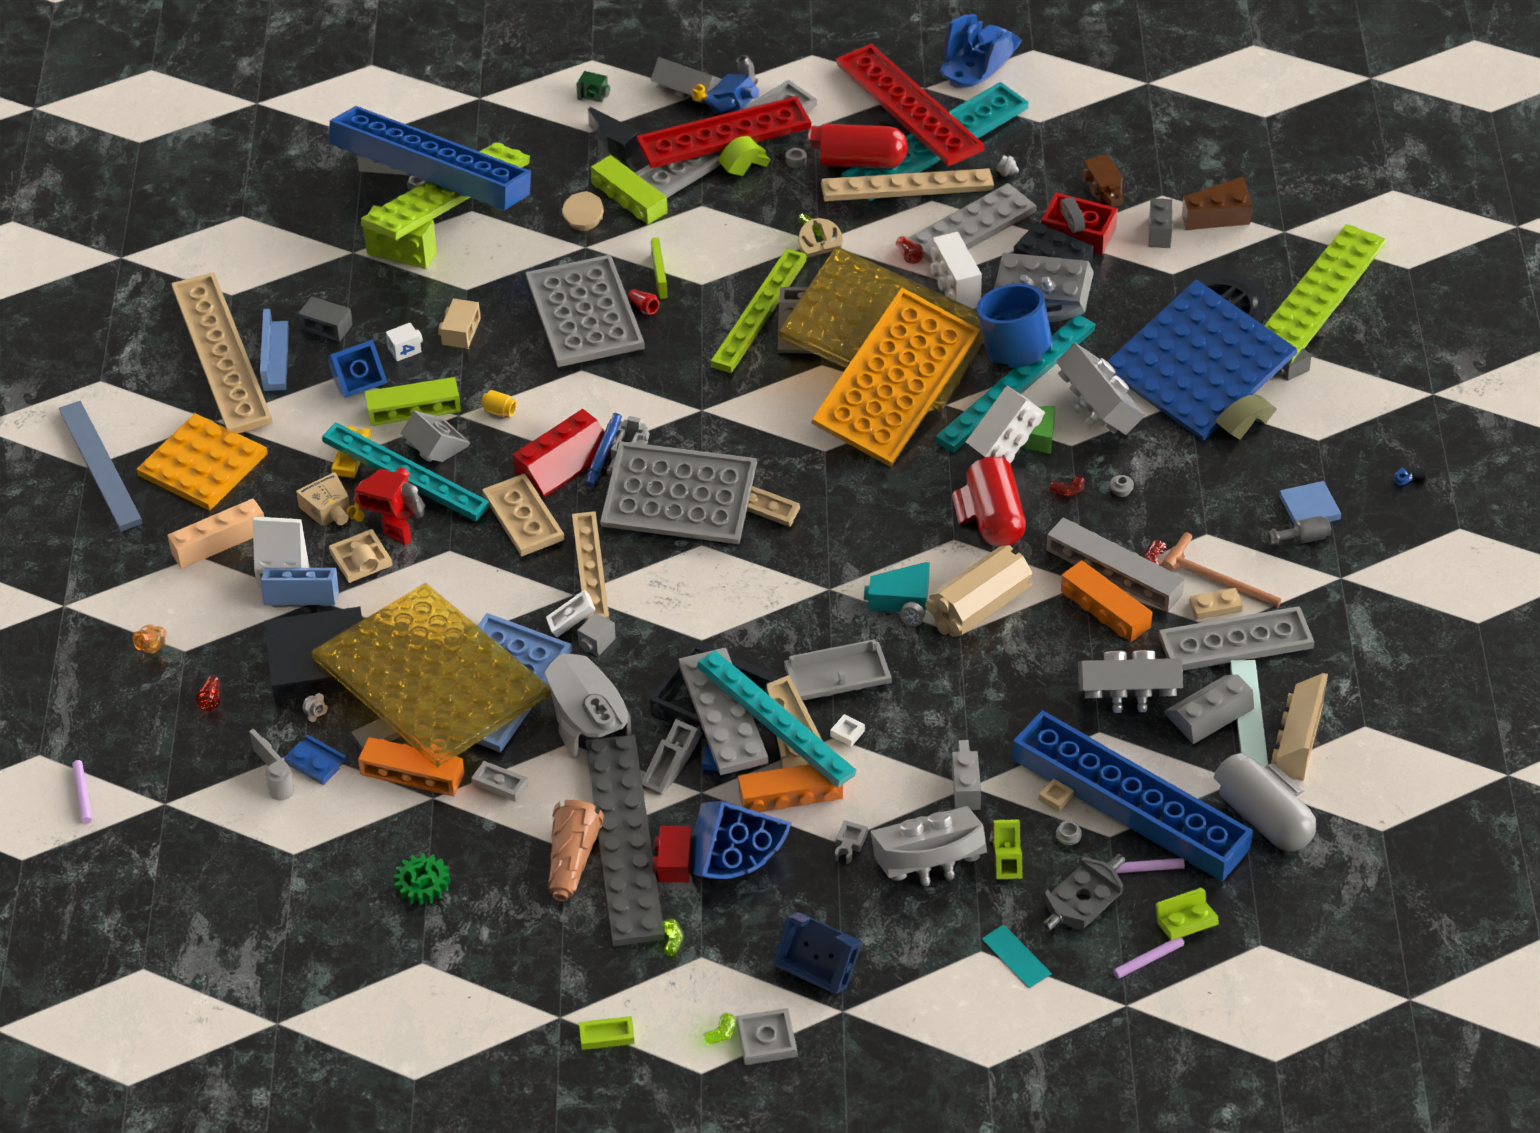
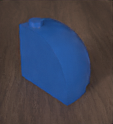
M724 801L701 803L691 844L690 859L693 873L696 876L713 879L734 878L751 873L764 865L780 849L792 822Z

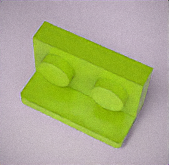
M1203 888L1156 903L1158 925L1171 940L1218 925V916L1206 903V894Z

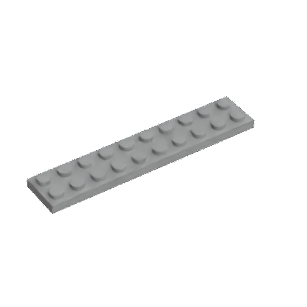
M787 80L747 104L743 109L797 96L805 111L808 112L817 106V99L790 80ZM723 151L652 169L647 165L635 174L668 198L720 166L718 158Z

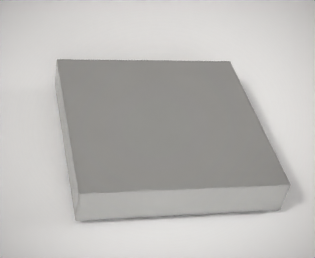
M788 1008L736 1016L745 1065L798 1057Z

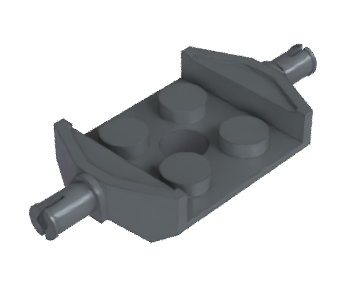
M1117 854L1109 863L1083 857L1081 859V866L1051 893L1048 890L1045 891L1044 900L1047 909L1052 915L1042 923V927L1044 929L1047 928L1046 931L1049 932L1058 923L1061 925L1064 923L1074 929H1084L1123 893V884L1116 870L1125 863V858L1121 854ZM1079 895H1087L1090 899L1081 901L1077 897Z

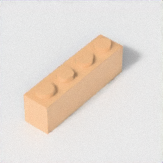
M250 499L168 534L171 554L182 569L253 538V518L264 517V513L256 501Z

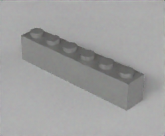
M1062 518L1047 534L1048 552L1074 565L1081 560L1119 588L1167 612L1183 595L1185 578L1139 556L1137 553L1119 546L1115 542L1099 536L1095 532L1079 526L1075 522Z

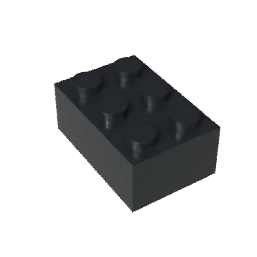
M1036 222L1014 245L1013 254L1089 261L1092 266L1093 246Z

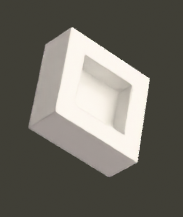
M844 714L830 730V737L852 747L865 731V724Z

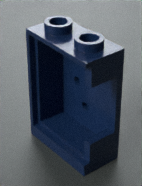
M800 912L786 917L781 925V931L783 932L781 939L773 950L775 957L772 965L834 994L847 989L862 941Z

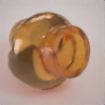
M144 625L133 635L135 648L137 650H144L148 654L157 653L165 645L166 629L162 626Z

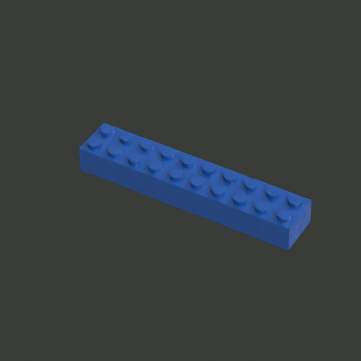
M354 106L329 120V144L335 145L339 149L353 152L357 156L369 158L373 162L390 166L391 169L400 170L410 176L424 179L428 183L437 184L444 189L453 190L462 196L474 198L478 202L495 206L499 210H506L530 195L531 171L358 106Z
M1043 710L1013 740V761L1049 782L1053 778L1073 789L1075 797L1222 882L1251 849L1252 829Z

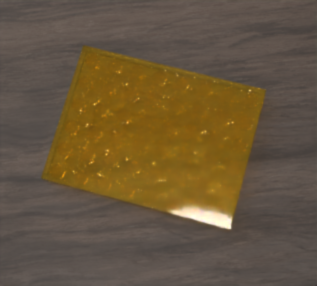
M838 246L835 247L779 330L778 335L789 342L847 368L901 288H904L980 329L978 337L931 406V408L940 412L984 343L977 310Z
M426 582L312 650V658L437 768L552 695L550 686Z

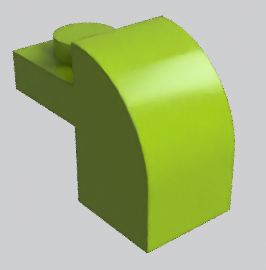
M743 136L730 142L718 158V161L729 173L743 176L751 163L767 167L771 159L765 154L766 150L757 145L751 137Z
M993 820V854L996 879L1022 878L1020 821Z

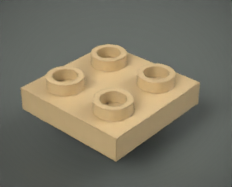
M373 529L329 546L331 555L349 583L392 566V559Z

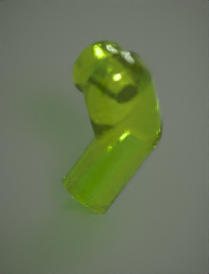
M669 918L663 921L661 925L665 930L664 934L669 936L664 951L668 955L674 956L684 939V934L679 922Z
M723 1013L719 1018L720 1021L717 1029L703 1033L707 1046L731 1038L736 1026L734 1015Z

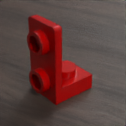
M405 505L397 517L384 514L381 520L384 535L406 546L412 539L409 524L405 521L411 515Z

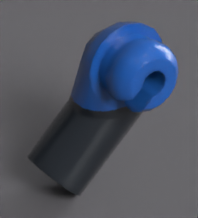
M1404 466L1394 474V481L1399 485H1405L1413 479L1425 480L1426 469Z

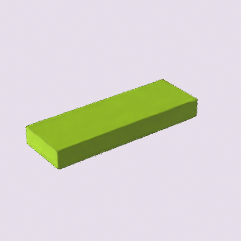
M659 237L652 238L651 255L658 297L663 299L667 298V282Z

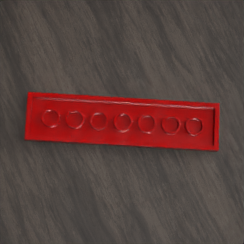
M794 96L637 136V143L652 169L724 151L730 142L739 137L749 136L754 142H760L807 130L812 126V122L798 97Z

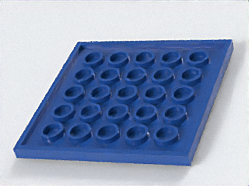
M1195 280L1107 362L1114 368L1116 372L1114 375L1120 377L1132 391L1204 441L1220 426L1215 422L1216 419L1237 400L1257 392L1297 354V348L1216 292Z

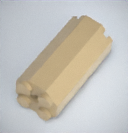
M1010 545L998 547L931 593L925 606L937 622L939 632L943 635L949 634L952 637L963 635L1032 587V582H1029V579L1032 578V571L1024 556L1019 552L1016 555L1013 554L1011 550L1014 548Z

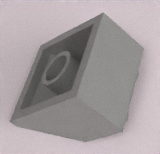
M418 411L412 413L400 433L407 439L406 443L412 448L418 449L421 452L420 456L429 462L432 460L443 462L470 445V442L444 418Z

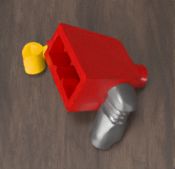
M399 467L395 472L380 469L359 483L355 489L356 494L353 499L355 504L349 506L346 513L351 519L361 522L364 519L365 513L360 508L397 517L405 505L411 517L417 519L424 515L425 504L417 494L418 488L409 483L408 478L410 475L405 468Z

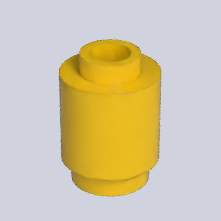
M490 390L483 395L481 405L485 412L506 418L507 416L512 417L514 415L517 401L512 396Z

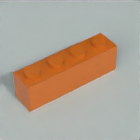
M1081 560L1062 574L1061 591L1063 594L1078 603L1085 611H1089L1097 617L1101 623L1113 629L1120 637H1124L1132 643L1151 628L1152 611Z
M372 737L368 738L358 758L360 774L363 776L449 796H455L465 774L463 758Z
M810 764L738 775L742 807L759 813L843 799V784L837 788Z

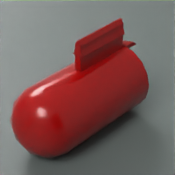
M823 124L822 126H811L808 132V141H811L810 148L820 149L821 166L890 169L897 167L903 162L908 150L907 139L904 133L898 128L891 126Z
M1002 455V458L986 457L980 459L968 469L966 475L967 485L952 494L959 525L968 523L976 518L979 531L985 542L994 547L1013 546L1023 537L1026 520L1012 467L1005 455Z

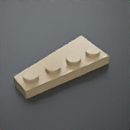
M790 675L768 683V695L821 739ZM777 737L783 768L809 764Z

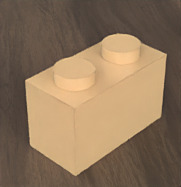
M460 299L452 300L450 307L446 308L444 321L439 324L438 334L441 335L442 345L469 348L481 319L479 302Z

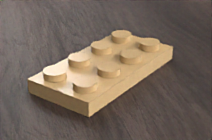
M525 473L482 489L483 497L489 501L490 508L521 556L564 540L563 531Z

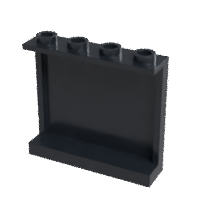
M361 606L264 620L274 701L314 696L318 693L327 694L372 687Z

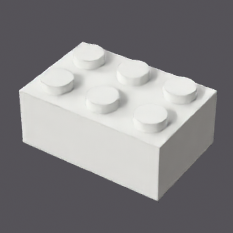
M958 232L934 237L933 247L930 248L932 257L930 271L933 277L936 276L939 289L944 291L948 305H952L955 313L977 308V304L981 299L982 274Z
M1006 386L966 443L985 457L1002 458V455H1005L1007 461L1011 463L1019 448L1027 442L1032 430L1041 423L1045 412L1027 398Z

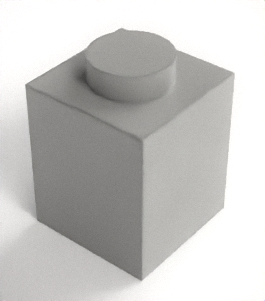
M596 612L577 630L579 647L596 656H599L616 639L614 622Z

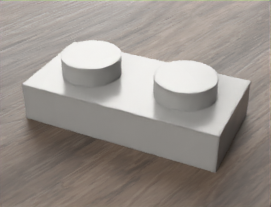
M486 761L482 762L471 778L472 785L515 802L528 785L527 777Z

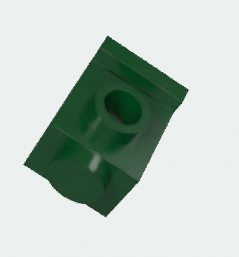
M584 71L576 83L577 100L586 98L603 102L605 97L609 96L610 85H608V77L605 75Z

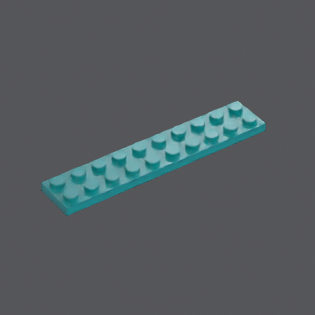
M999 82L952 109L949 113L979 138L1029 109V102L1002 82ZM911 133L906 136L908 145L906 157L897 167L890 169L852 167L842 173V178L920 173L941 159ZM867 198V200H869V201H872V200L875 199V198Z

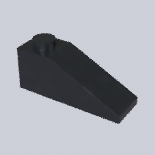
M592 107L588 108L589 126L608 153L625 161L640 148L637 143V136L640 135L639 130Z

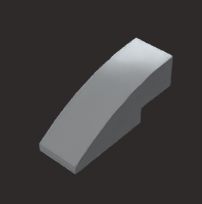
M676 719L666 740H661L642 779V786L664 794L687 763L703 733L697 728Z

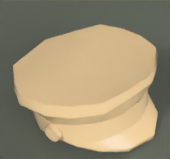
M588 191L573 194L563 205L562 214L564 218L576 230L588 231L593 229L603 219L604 210L600 198Z

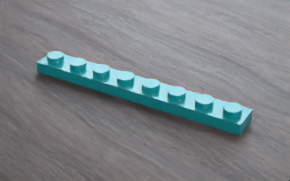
M337 422L322 435L323 443L377 471L384 469L395 472L399 467L405 468L410 475L408 481L418 488L417 492L475 522L489 508L488 500Z
M716 650L698 661L697 668L837 788L855 776L856 769Z

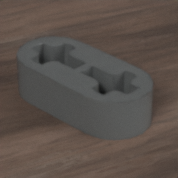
M1073 197L1061 199V211L1070 230L1073 233L1085 230L1084 216Z

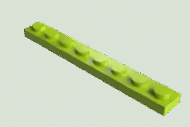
M786 248L712 358V368L732 374L779 303L780 287H789L807 261L806 254Z

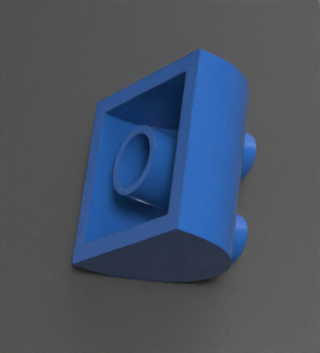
M373 340L328 356L334 382L344 398L387 383Z

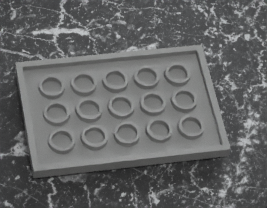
M611 255L526 272V280L557 367L645 349L644 340Z
M620 441L600 521L601 527L740 544L757 459Z

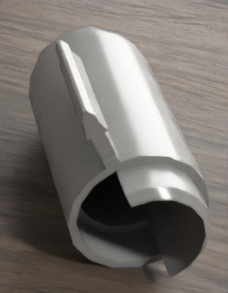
M1241 753L1231 755L1219 765L1214 774V779L1221 785L1219 790L1221 798L1269 842L1285 852L1301 850L1311 842L1316 833V818L1311 810L1297 798L1304 790L1274 763L1263 767L1255 759H1249Z

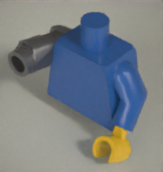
M747 55L739 57L736 62L740 75L727 74L707 95L705 94V87L697 84L696 89L692 91L693 99L695 101L704 100V103L712 108L714 114L743 109L752 99H756L759 96V89L756 86L758 78H755L753 61Z

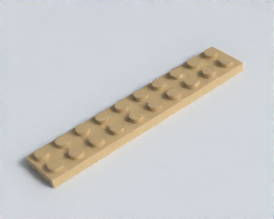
M212 272L171 283L228 433H241L273 424L271 414L215 273Z

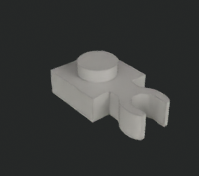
M843 821L836 837V846H838L835 850L836 861H838L840 855L844 854L847 855L846 864H849L852 860V850L860 852L868 834L867 826Z

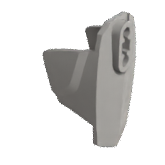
M560 654L546 669L545 676L553 698L559 723V734L571 757L574 758L578 755V741L582 733L587 737L600 738L623 729L626 736L631 735V718L625 703L605 674L586 656Z

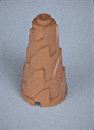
M565 800L564 806L560 805V801L554 806L552 813L551 869L548 889L553 895L552 897L558 901H567L576 892L594 841L603 825V812L600 810L598 814L595 813L596 806L588 802Z

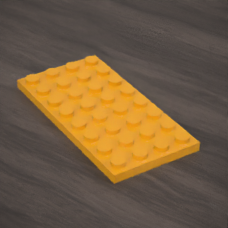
M901 288L813 416L811 424L891 467L978 337L980 329L912 292Z

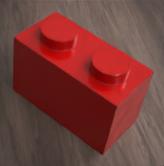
M660 826V836H655V851H658V856L653 857V871L658 872V882L689 883L692 844L691 826Z

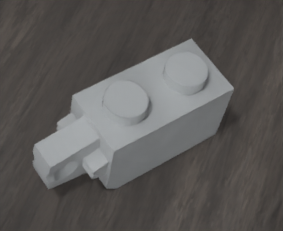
M958 740V752H952L955 809L968 806L970 810H980L981 783L978 751H970L969 740Z

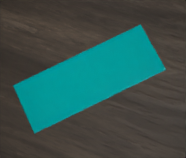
M1005 925L982 938L1029 988L1052 974Z

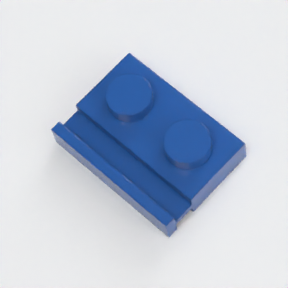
M308 734L303 742H299L284 757L285 762L290 767L322 785H325L340 769L339 767L342 763L345 764L347 762L346 755Z

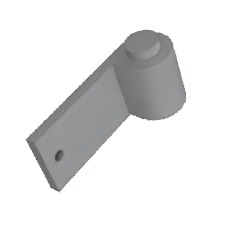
M254 729L250 730L253 750L269 766L266 770V779L270 796L279 801L290 798L294 793L290 767L271 748V744L264 737L262 738Z

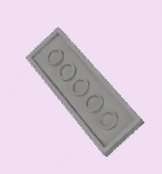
M1007 183L908 237V245L932 264L930 248L933 247L934 237L958 232L967 249H970L1035 213L1036 205Z
M1300 606L1159 630V638L1167 659L1182 658V671L1230 663L1231 660H1248L1314 648V640Z
M726 648L716 650L732 664ZM713 651L680 658L679 666L719 774L723 775L768 764V755L752 714L697 668L698 661Z

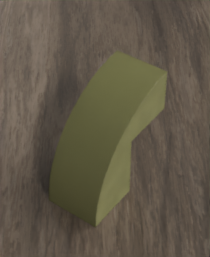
M1248 395L1230 405L1215 422L1231 435L1241 439L1256 418L1267 423L1277 408L1260 395Z

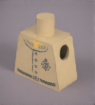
M335 472L296 491L299 508L320 525H327L333 521L337 525H344L348 521L349 516L346 511L350 506L349 497Z

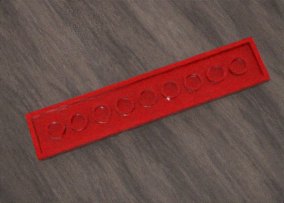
M869 44L836 58L839 68L947 166L956 164L984 151L983 142L874 45Z

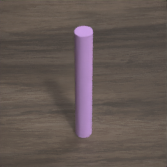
M76 760L72 763L81 821L87 824L92 819L82 761Z
M1184 859L1125 862L1116 870V873L1183 869Z
M1181 937L1170 940L1113 969V973L1119 979L1184 946V941Z

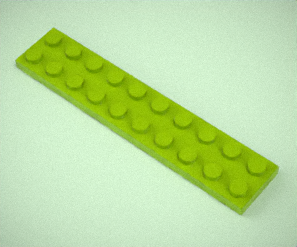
M493 143L479 151L521 168L529 164V155L523 154L519 150L508 148L502 143ZM425 182L362 217L361 226L397 240L470 197L462 196L453 190L444 189L437 184Z
M1345 224L1265 324V327L1297 348V354L1289 361L1290 363L1293 362L1301 349L1307 346L1385 246L1386 238Z

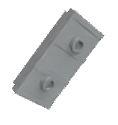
M875 639L789 656V660L784 661L786 673L790 675L802 701L892 683V677L879 642H876Z

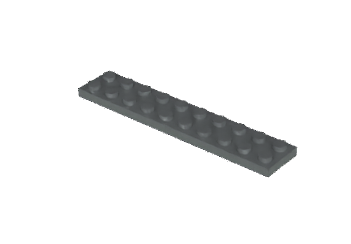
M635 735L586 740L594 806H596L595 813L598 814L601 810L604 814L603 825L599 830L598 839L613 946L665 940L656 874L653 871V854Z

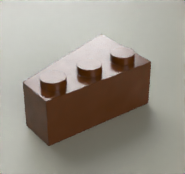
M1244 176L1183 196L1182 219L1186 230L1250 225L1252 202Z

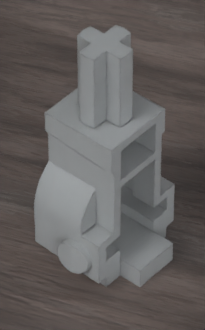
M629 416L627 420L621 421L615 437L616 442L611 448L612 461L607 469L608 474L612 475L620 441L625 440L639 444L648 443L650 433L646 424L641 423V418Z

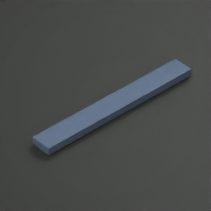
M81 400L60 407V414L120 532L143 524Z

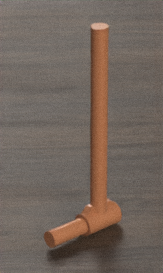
M1188 532L1182 535L1176 546L1172 547L1161 563V566L1169 571L1179 567L1227 587L1236 588L1239 592L1279 607L1282 598L1185 559L1183 551L1192 539V535Z

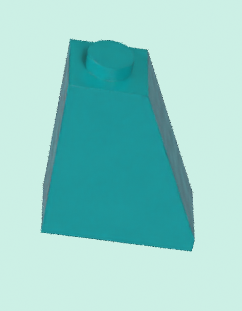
M930 562L870 576V584L864 588V600H868V610L900 612L905 603L914 602L919 604L926 614L925 603L928 597Z

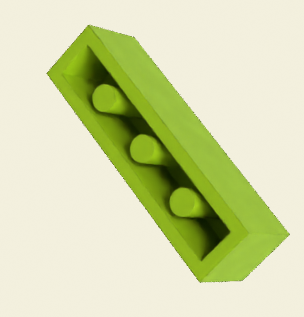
M611 155L591 166V181L593 185L600 188L610 198L616 200L623 208L628 209L646 224H650L668 213L667 196Z
M455 377L365 391L371 426L407 421L414 411L433 416L461 412Z

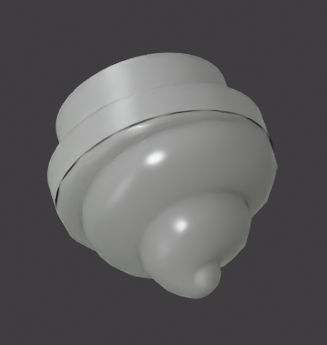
M1003 155L996 167V171L1000 172L999 175L1003 177L1019 172L1016 162L1011 156Z

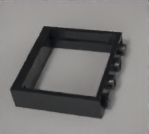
M695 640L682 658L717 649ZM729 655L732 665L767 694V684L780 679L778 675ZM678 662L651 696V715L671 724H674L677 719L691 725L703 733L700 738L706 739L698 715L669 703L685 682ZM753 716L755 724H757L759 720Z

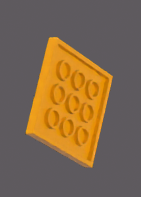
M194 413L136 470L138 476L210 511L268 453L267 447L236 432L228 433L225 427Z

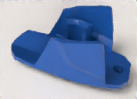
M975 14L958 17L949 24L944 47L945 62L940 72L943 78L948 79L953 87H973L994 74L1013 54L1021 43V39L1014 33L994 25H988L982 30V21L978 22L977 15Z

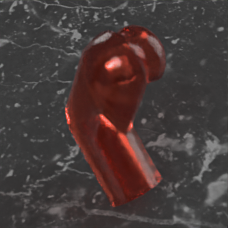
M1075 476L1072 478V483L1069 484L1053 480L1050 491L1065 496L1074 495L1083 491L1085 479L1081 476Z
M1160 539L1153 540L1144 553L1145 559L1161 566L1157 556L1158 554H1163V550L1166 551V543Z

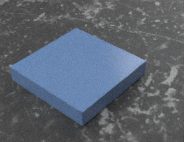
M1324 481L1281 490L1279 493V497L1293 524L1297 520L1316 516L1327 517L1329 521L1341 519V512Z

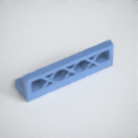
M263 309L260 364L263 391L286 390L289 325L288 321L272 322L270 309Z

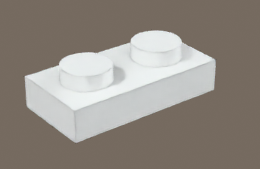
M583 590L546 618L551 632L556 637H559L596 610L590 595Z

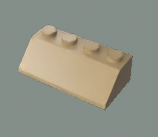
M1322 673L1297 683L1294 693L1288 694L1286 708L1290 709L1289 712L1284 711L1281 726L1285 728L1284 731L1279 730L1276 744L1280 745L1279 749L1274 748L1271 763L1276 764L1290 778L1305 779L1323 708L1328 674Z

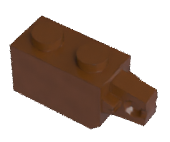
M1106 154L1084 160L1081 176L1083 181L1089 185L1092 195L1096 196L1100 203L1106 202L1111 207L1122 205L1123 177L1109 155Z

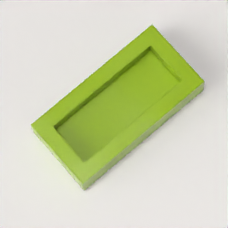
M632 1016L579 1022L582 1050L635 1044Z

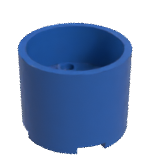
M1028 284L1004 285L991 290L978 302L977 313L987 358L992 363L1009 364V368L1023 367L1041 360V355L1048 349H1052L1053 340L1043 293L1038 288Z

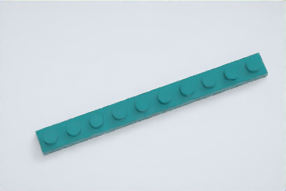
M1081 315L1073 317L1052 335V349H1048L1043 353L1041 360L1027 366L1015 367L937 434L936 443L953 453L966 443L1006 386L1022 394L1056 365V361L1074 343L1079 345L1094 332L1095 323Z

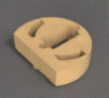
M817 218L804 224L798 236L799 250L801 253L806 254L807 258L839 250L842 246L840 229L827 219ZM813 225L816 228H820L824 239L823 245L820 242H816L812 231ZM835 231L836 239L835 241H831L833 232Z

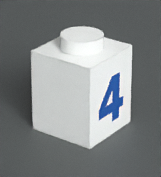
M411 323L386 331L388 349L396 361L421 353L420 343L423 342L422 335L419 330L414 329Z

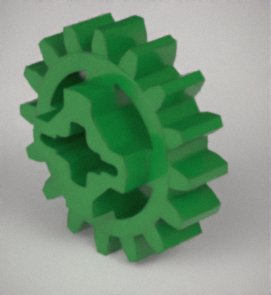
M422 853L418 859L411 855L410 862L402 860L403 867H396L397 874L394 875L396 892L400 893L402 900L408 897L410 904L415 900H418L420 905H423L424 900H428L431 904L433 903V897L441 899V891H448L447 884L450 883L448 866H444L442 859L435 861V855L433 854L429 858H425V854Z

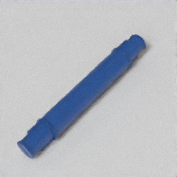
M613 413L612 418L609 420L591 466L588 469L586 481L584 482L588 487H593L600 475L621 423L622 416L619 413Z

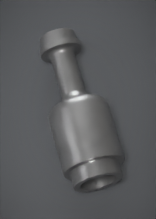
M1316 516L1301 519L1295 522L1293 529L1278 532L1276 529L1267 531V539L1270 545H1278L1279 541L1297 538L1300 543L1317 541L1331 535V525L1327 517Z

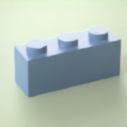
M265 568L261 578L264 605L329 606L335 605L339 594L336 568Z

